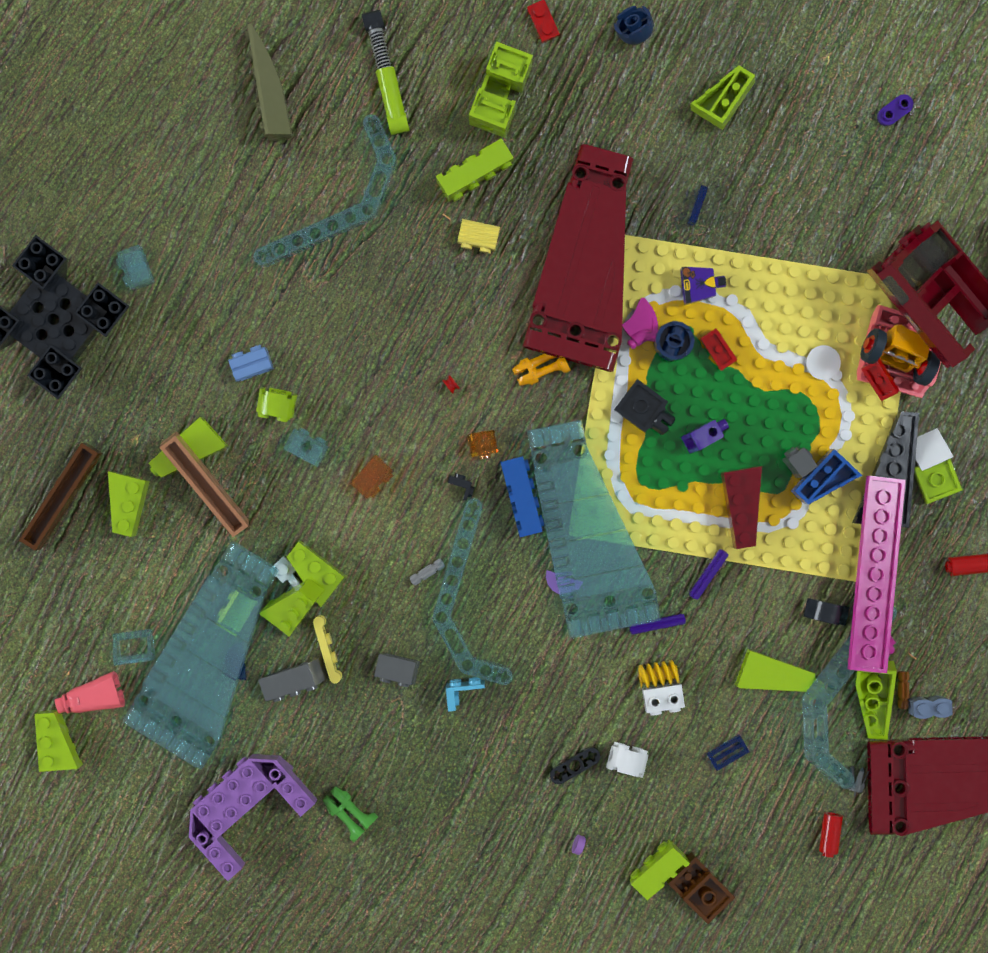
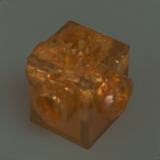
M494 430L468 434L471 457L479 456L480 459L491 458V454L498 453Z

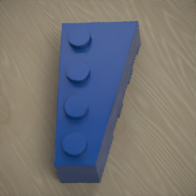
M522 456L500 462L519 536L524 537L543 532L542 526H544L542 515L538 516L537 508L540 507L537 496L533 497L532 489H535L533 479L528 478L527 471L530 470L528 460H524Z

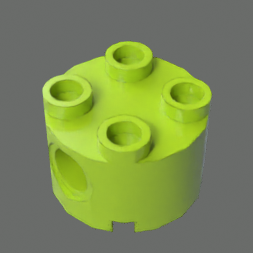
M266 387L259 389L256 408L258 417L269 418V416L277 417L276 420L288 422V420L294 418V408L298 396L296 393L292 395L290 391L269 388V391H265Z

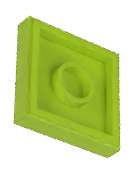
M951 459L923 471L920 466H916L914 469V476L925 504L963 491Z

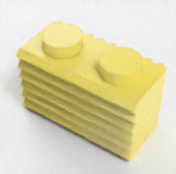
M462 219L458 244H461V248L472 250V247L480 248V252L491 254V251L496 250L500 227Z

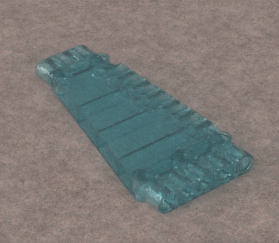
M582 420L527 431L538 494L569 638L661 620L656 590L587 448ZM583 438V440L570 442V440ZM560 442H564V443H565V444H560V445L551 446V444H555V443H560ZM582 445L584 453L576 455L573 452L574 447ZM546 446L545 448L533 450L536 447ZM544 453L547 459L545 462L539 463L535 459L536 455ZM645 588L652 589V594L649 597L642 595ZM613 596L615 601L613 604L608 605L604 602L605 598ZM571 603L577 605V610L574 612H569L566 609Z
M231 541L219 563L214 567V571L203 583L144 680L143 687L135 697L133 704L123 718V722L194 767L203 769L221 740L265 594L279 569L240 544ZM221 566L227 567V575H223L220 572ZM253 586H258L261 589L260 595L253 593ZM141 696H146L149 699V703H143ZM174 716H179L182 723L177 724L174 721ZM206 737H212L214 739V744H209L206 740Z

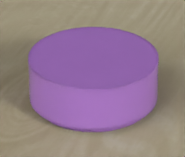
M577 835L575 837L572 853L577 855L582 853L586 842L584 836Z

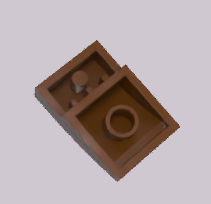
M691 852L687 856L690 864L687 867L682 865L676 871L677 876L674 878L670 877L666 882L709 924L735 899V896Z

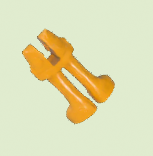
M542 354L530 360L524 358L512 369L514 375L529 371V374L517 379L520 386L536 384L539 382L538 378L554 371L568 373L571 370L565 357L536 369L537 366L557 358L547 354Z

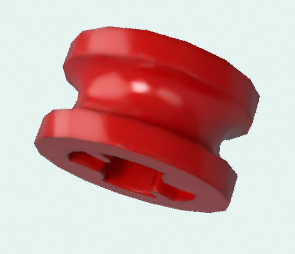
M450 375L447 380H442L452 394H454L455 389H460Z

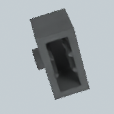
M792 447L784 453L786 457L782 459L795 478H803L818 467L812 459V454L804 447Z
M380 653L374 676L379 677V681L391 683V681H396L399 686L409 687V685L416 683L420 661L388 653Z

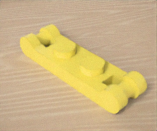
M318 615L313 620V625L329 679L335 684L342 679V672L336 668L335 663L338 660L335 651H331V635L326 633L324 627L326 618L323 615Z

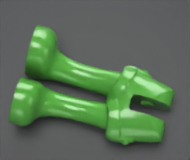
M335 786L331 793L339 803L337 804L328 795L322 801L327 807V811L332 816L336 815L348 827L350 840L355 842L365 830L357 825L346 814L344 809H347L365 829L379 816L376 813L367 815L360 811L350 800L351 795L347 791H343Z

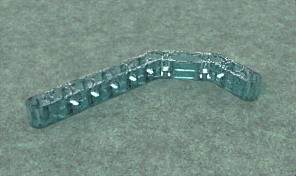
M367 115L363 120L364 129L378 160L361 203L258 248L253 255L254 261L258 265L268 267L376 218L397 165L395 153L380 119L376 115ZM371 121H373L377 130L375 134L369 124ZM379 138L385 140V144L381 147L375 145V141ZM391 156L393 158L392 163H383L384 157ZM385 174L386 180L380 195L372 197L370 192L377 175ZM365 207H373V213L365 215L363 213ZM349 214L356 216V220L353 223L346 222V217ZM331 222L338 223V228L335 231H330L328 228ZM313 230H320V237L316 239L311 238ZM297 237L303 238L302 245L294 246V240ZM279 245H284L286 248L283 254L276 253V248ZM270 249H271V252L273 253V255L275 256L274 258H273L271 255H269V254H271V253L269 252ZM262 253L268 255L265 257L266 261L264 262L260 259Z
M471 498L467 501L432 619L462 673L497 684L507 685L512 681V670L505 665L474 657L451 616L483 507L479 499ZM474 501L477 502V506H480L479 510L476 509L474 511L477 519L465 516L466 512L470 514L471 508L468 506ZM465 520H472L474 522L472 530L464 529L463 522ZM461 538H465L469 542L468 547L465 549L458 546V540ZM454 557H461L463 565L460 567L454 566L452 563ZM450 575L456 576L458 579L457 584H448L447 577ZM443 594H450L452 602L444 603L441 599ZM438 612L446 614L447 619L444 622L436 619ZM447 629H453L464 647L463 651L458 653L453 650L445 635ZM470 660L473 666L470 669H465L462 666V662ZM484 665H488L491 668V672L487 675L482 674L480 668ZM494 668H498L497 673L503 674L504 671H507V675L509 677H505L504 680H502L501 675L498 674L495 675V678L492 677L494 674Z
M894 606L892 622L897 616V610ZM851 635L802 698L805 758L832 783L844 789L853 786L855 779L853 774L829 753L827 706L855 671L847 669ZM817 718V737L814 739V720Z

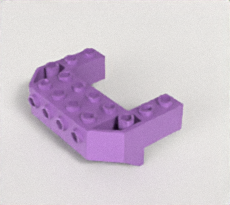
M252 754L249 758L243 757L236 764L238 767L233 772L231 769L222 776L223 781L219 784L215 782L207 789L209 793L206 796L200 795L193 802L194 807L190 810L189 838L227 881L245 865L242 858L221 836L228 828L274 788L300 817L317 801V798L292 771L293 766L279 755Z

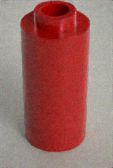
M988 553L949 557L948 561L945 562V570L950 576L988 573Z
M824 812L819 851L825 857L833 858L839 852L843 815Z

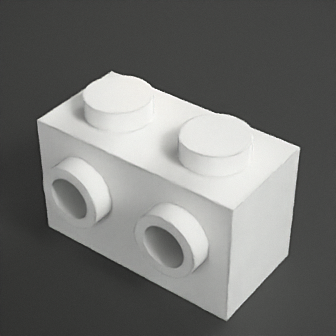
M680 682L672 683V685L665 684L664 686L658 685L657 687L642 688L645 711L650 713V715H660L665 710H669L671 713L679 712L681 708L685 707Z

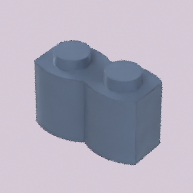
M931 696L927 699L924 697H912L908 699V713L916 718L926 719L933 715L945 718L953 715L952 701L943 696Z

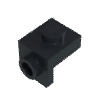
M457 473L454 476L450 475L448 483L466 488L463 500L467 501L468 497L472 498L475 488L471 486L472 482L465 480L466 476Z

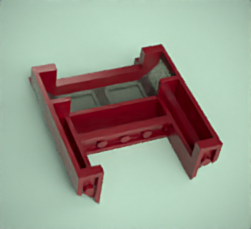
M937 220L933 224L928 222L923 227L920 225L916 226L898 241L900 243L899 248L891 253L883 263L879 261L868 269L867 272L942 364L949 368L968 358L975 348L971 343L962 348L937 315L949 303L975 336L987 329L988 280Z

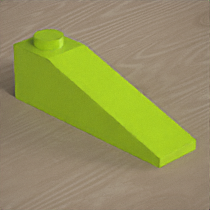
M888 661L887 673L857 671L855 686L869 739L888 740L897 674L894 661Z

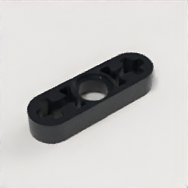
M593 746L587 747L554 766L550 771L551 781L555 784H563L597 764L600 760L599 750ZM589 751H591L592 753L596 752L597 754L595 755V759L592 760L591 758L585 760L587 765L584 766L580 756L583 755V759H585L586 757H588ZM573 760H577L581 764L580 768L576 771L569 767L570 762ZM564 765H566L568 772L571 773L570 775H567V772L563 773L560 780L558 777L554 778L555 771L558 770L560 773L565 770Z

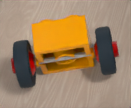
M897 324L887 332L877 328L871 330L861 348V359L869 364H874L880 358L882 363L906 373L915 368L913 380L924 386L932 382L940 366V360L933 351L929 350L928 345L919 334L907 329L903 325Z

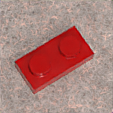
M545 0L527 7V11L542 44L560 36Z
M717 328L700 338V341L720 371L737 361V358Z
M880 358L874 364L868 363L861 368L881 401L900 391Z

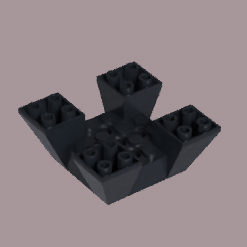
M35 235L12 265L32 281L31 285L12 309L0 304V350L18 341L36 354L40 359L27 376L59 400L83 369L78 358L98 332L107 337L130 306L99 282L89 295L85 294L67 280L68 259ZM68 300H70V302H71L70 308H69V309H65V308H64L65 302L68 301ZM40 304H43V311L41 313H38V306ZM58 315L59 322L54 325L53 318ZM73 327L74 334L69 337L68 330ZM43 331H47V338L45 340L41 338Z

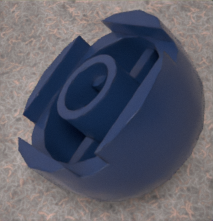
M631 6L623 10L617 16L618 21L616 24L614 23V28L619 38L630 45H638L645 42L653 33L654 28L652 15L645 6H642V8Z

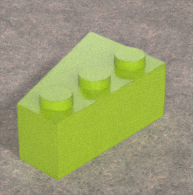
M737 66L723 77L719 83L711 89L709 88L705 94L691 102V111L723 130L754 85L755 75L743 67Z
M108 471L112 532L134 537L137 534L150 481Z
M46 710L36 713L35 727L39 772L80 768L83 763L78 757L75 750L76 747L69 736V730L62 714H59L57 710Z

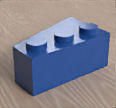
M829 449L816 463L818 467L804 476L791 492L803 504L809 505L863 475L835 449Z

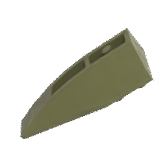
M247 24L248 31H245L247 42H250L251 45L249 56L254 64L252 72L254 80H256V94L259 99L256 105L258 114L263 119L260 122L261 132L264 133V137H267L270 142L293 138L287 102L275 65L252 24Z

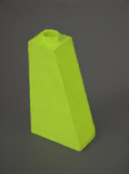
M199 417L180 434L200 460L228 447L226 442L203 417ZM163 451L148 463L151 466V472L156 477L164 478L178 471Z
M747 649L735 685L745 689L809 692L810 688L815 686L816 677L812 671Z

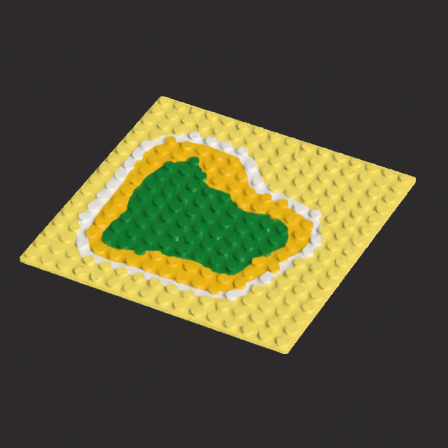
M625 235L622 324L631 318L639 300L643 297L649 302L656 314L658 329L672 321L683 322L692 330L695 339L694 347L690 354L681 360H665L655 351L654 342L646 341L639 347L636 346L635 349H631L627 345V341L631 338L622 328V343L614 371L608 372L595 368L569 524V535L713 559L719 549H722L729 554L725 561L856 582L862 524H854L852 522L865 493L866 476H872L897 416L901 394L898 392L881 401L871 384L857 380V368L861 357V348L866 339L870 320L877 305L895 310L898 309L869 274ZM681 267L713 268L714 277L725 276L726 287L716 288V296L713 298L684 305L680 269ZM886 277L879 282L897 305L908 296L894 278ZM908 281V283L913 287V289L918 287L917 282ZM717 328L737 358V361L720 371L700 341V338ZM614 337L609 338L607 341L610 346L618 344V340ZM821 345L830 346L835 349L841 360L838 373L827 380L813 377L806 365L807 356L810 351ZM637 379L668 401L665 409L675 417V421L672 426L661 421L669 428L666 434L660 435L653 429H648L644 433L614 411ZM726 420L729 429L722 432L723 438L700 451L689 454L681 439L683 435L710 421ZM792 447H804L812 454V459L817 463L829 449H835L863 476L807 505L803 504L791 492L802 478H795L782 459L786 457L784 453ZM762 466L756 546L734 549L721 473Z

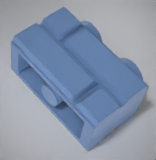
M261 345L250 348L251 352L243 354L242 351L232 355V359L228 361L236 382H241L274 370L266 347L261 348Z

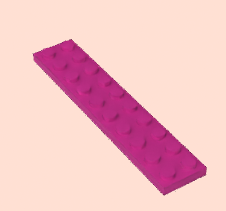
M866 476L847 668L849 670L887 673L906 480Z

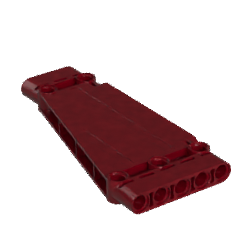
M587 144L580 145L544 263L522 347L557 358L565 357L568 361L600 370L614 371L622 343L626 185L634 161L632 157ZM578 171H583L586 176L578 178L575 174ZM620 181L623 186L618 189L613 186V183ZM534 318H543V324L535 325L533 323ZM573 327H578L581 330L578 336L570 333ZM614 337L618 340V344L610 346L607 342L608 339Z
M988 736L908 738V740L868 741L867 770L870 771L868 774V820L870 835L897 834L898 836H905L988 813ZM901 745V751L894 753L895 746ZM902 783V789L896 792V784ZM903 822L902 828L896 830V824Z

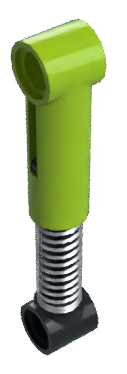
M379 9L362 13L365 31L369 33L375 56L374 59L377 63L376 66H378L376 75L390 133L395 135L410 131L395 68L390 66V59L387 56L389 53H387V46H385V39H383L385 37L383 36V29L385 27L381 11Z

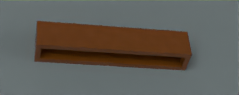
M88 443L80 444L20 537V542L34 551L43 548L102 456V452Z

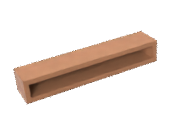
M177 431L161 442L159 448L232 537L248 527L249 519Z

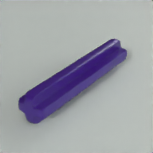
M719 549L689 592L692 598L697 600L700 598L727 559L729 554L726 551Z
M684 614L633 623L629 625L631 634H638L683 625L686 623Z

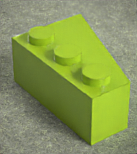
M299 541L287 556V559L302 581L310 579L324 590L316 601L320 608L346 577L345 574L302 541Z
M307 579L293 587L290 591L284 592L278 598L269 601L259 614L290 637L324 590L312 580Z
M670 839L667 842L663 841L658 846V851L653 856L649 855L645 859L644 865L640 869L634 870L630 875L631 885L647 901L665 886L664 883L670 877L674 878L677 876L676 871L682 865L687 867L690 864L686 855Z

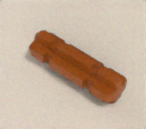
M899 671L898 708L908 709L909 672Z

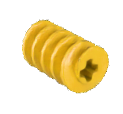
M669 660L668 666L665 661H662L661 667H659L657 662H654L653 668L649 663L646 664V669L642 665L638 667L641 689L643 683L649 688L650 682L653 683L654 687H657L658 681L664 686L665 680H668L669 684L672 685L674 678L679 683L677 665L674 664L673 660Z

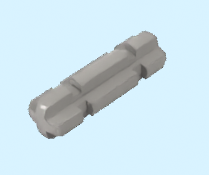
M441 559L434 561V564H430L418 571V574L415 573L410 576V581L413 585H417L422 579L424 581L435 574L437 570L443 569L445 564Z

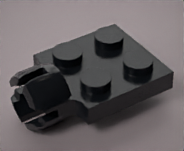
M638 379L614 409V411L644 433L648 429H653L660 435H664L669 428L661 421H664L669 426H672L675 421V417L665 409L668 401Z

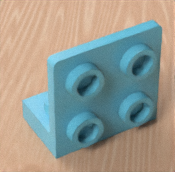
M480 677L469 678V681L461 682V679L450 680V683H446L448 711H456V705L460 703L459 691L485 688V681L480 680Z

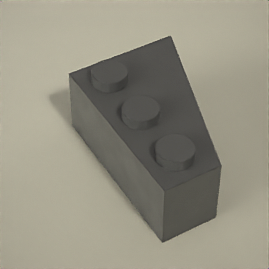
M320 656L313 661L303 662L300 665L266 675L258 679L265 701L273 699V702L285 699L284 696L288 694L290 697L301 694V690L304 689L307 692L318 688L317 685L327 680L329 676L323 656Z

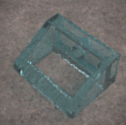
M152 629L113 634L114 666L156 659ZM147 637V652L121 655L120 640Z

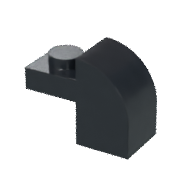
M807 598L803 617L845 626L849 607Z

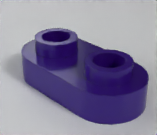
M905 94L899 95L878 112V122L883 126L894 124L912 110V98ZM901 101H905L907 106L903 107ZM886 112L891 114V118L886 117Z

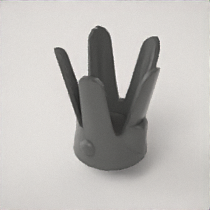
M851 766L848 790L854 791L855 796L856 792H863L864 782L870 771L867 772L863 780L865 769L861 768L855 781L854 767Z

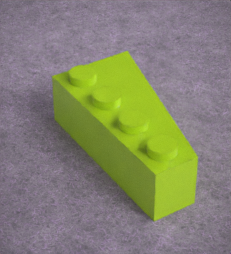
M502 138L480 150L479 156L474 154L466 158L462 162V166L454 165L449 168L446 175L443 176L440 173L436 176L437 184L449 202L452 200L454 202L458 201L467 190L471 192L480 186L479 183L483 180L489 181L496 176L495 173L500 169L505 171L512 166L514 157Z

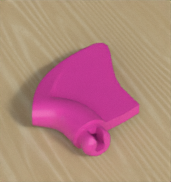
M643 297L639 300L631 318L622 324V328L631 338L627 341V345L631 349H635L636 346L639 347L646 341L654 342L658 331L656 314L649 302Z

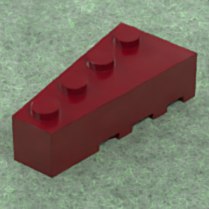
M762 466L721 473L734 549L756 546Z

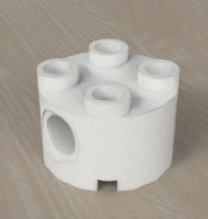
M614 742V745L611 746L606 768L643 778L648 760V751L634 746L630 750V746Z

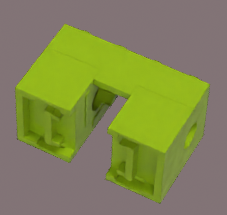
M496 41L486 68V76L481 88L478 89L469 113V125L504 138L506 137L516 108V101H511L507 98L511 89L520 93L523 92L532 68L533 55Z

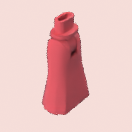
M112 671L63 694L62 697L55 699L57 712L59 714L63 712L67 714L84 713L124 707L125 698L122 689L117 690L121 686L118 674Z

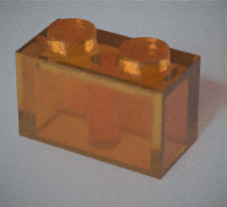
M375 455L350 484L365 498L369 499L370 496L374 498L380 492L378 487L383 482L387 484L394 476L391 474L393 469L379 456Z

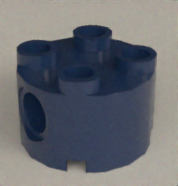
M672 321L666 323L658 329L655 335V351L665 360L677 361L683 359L690 354L694 347L695 339L692 330L683 322Z

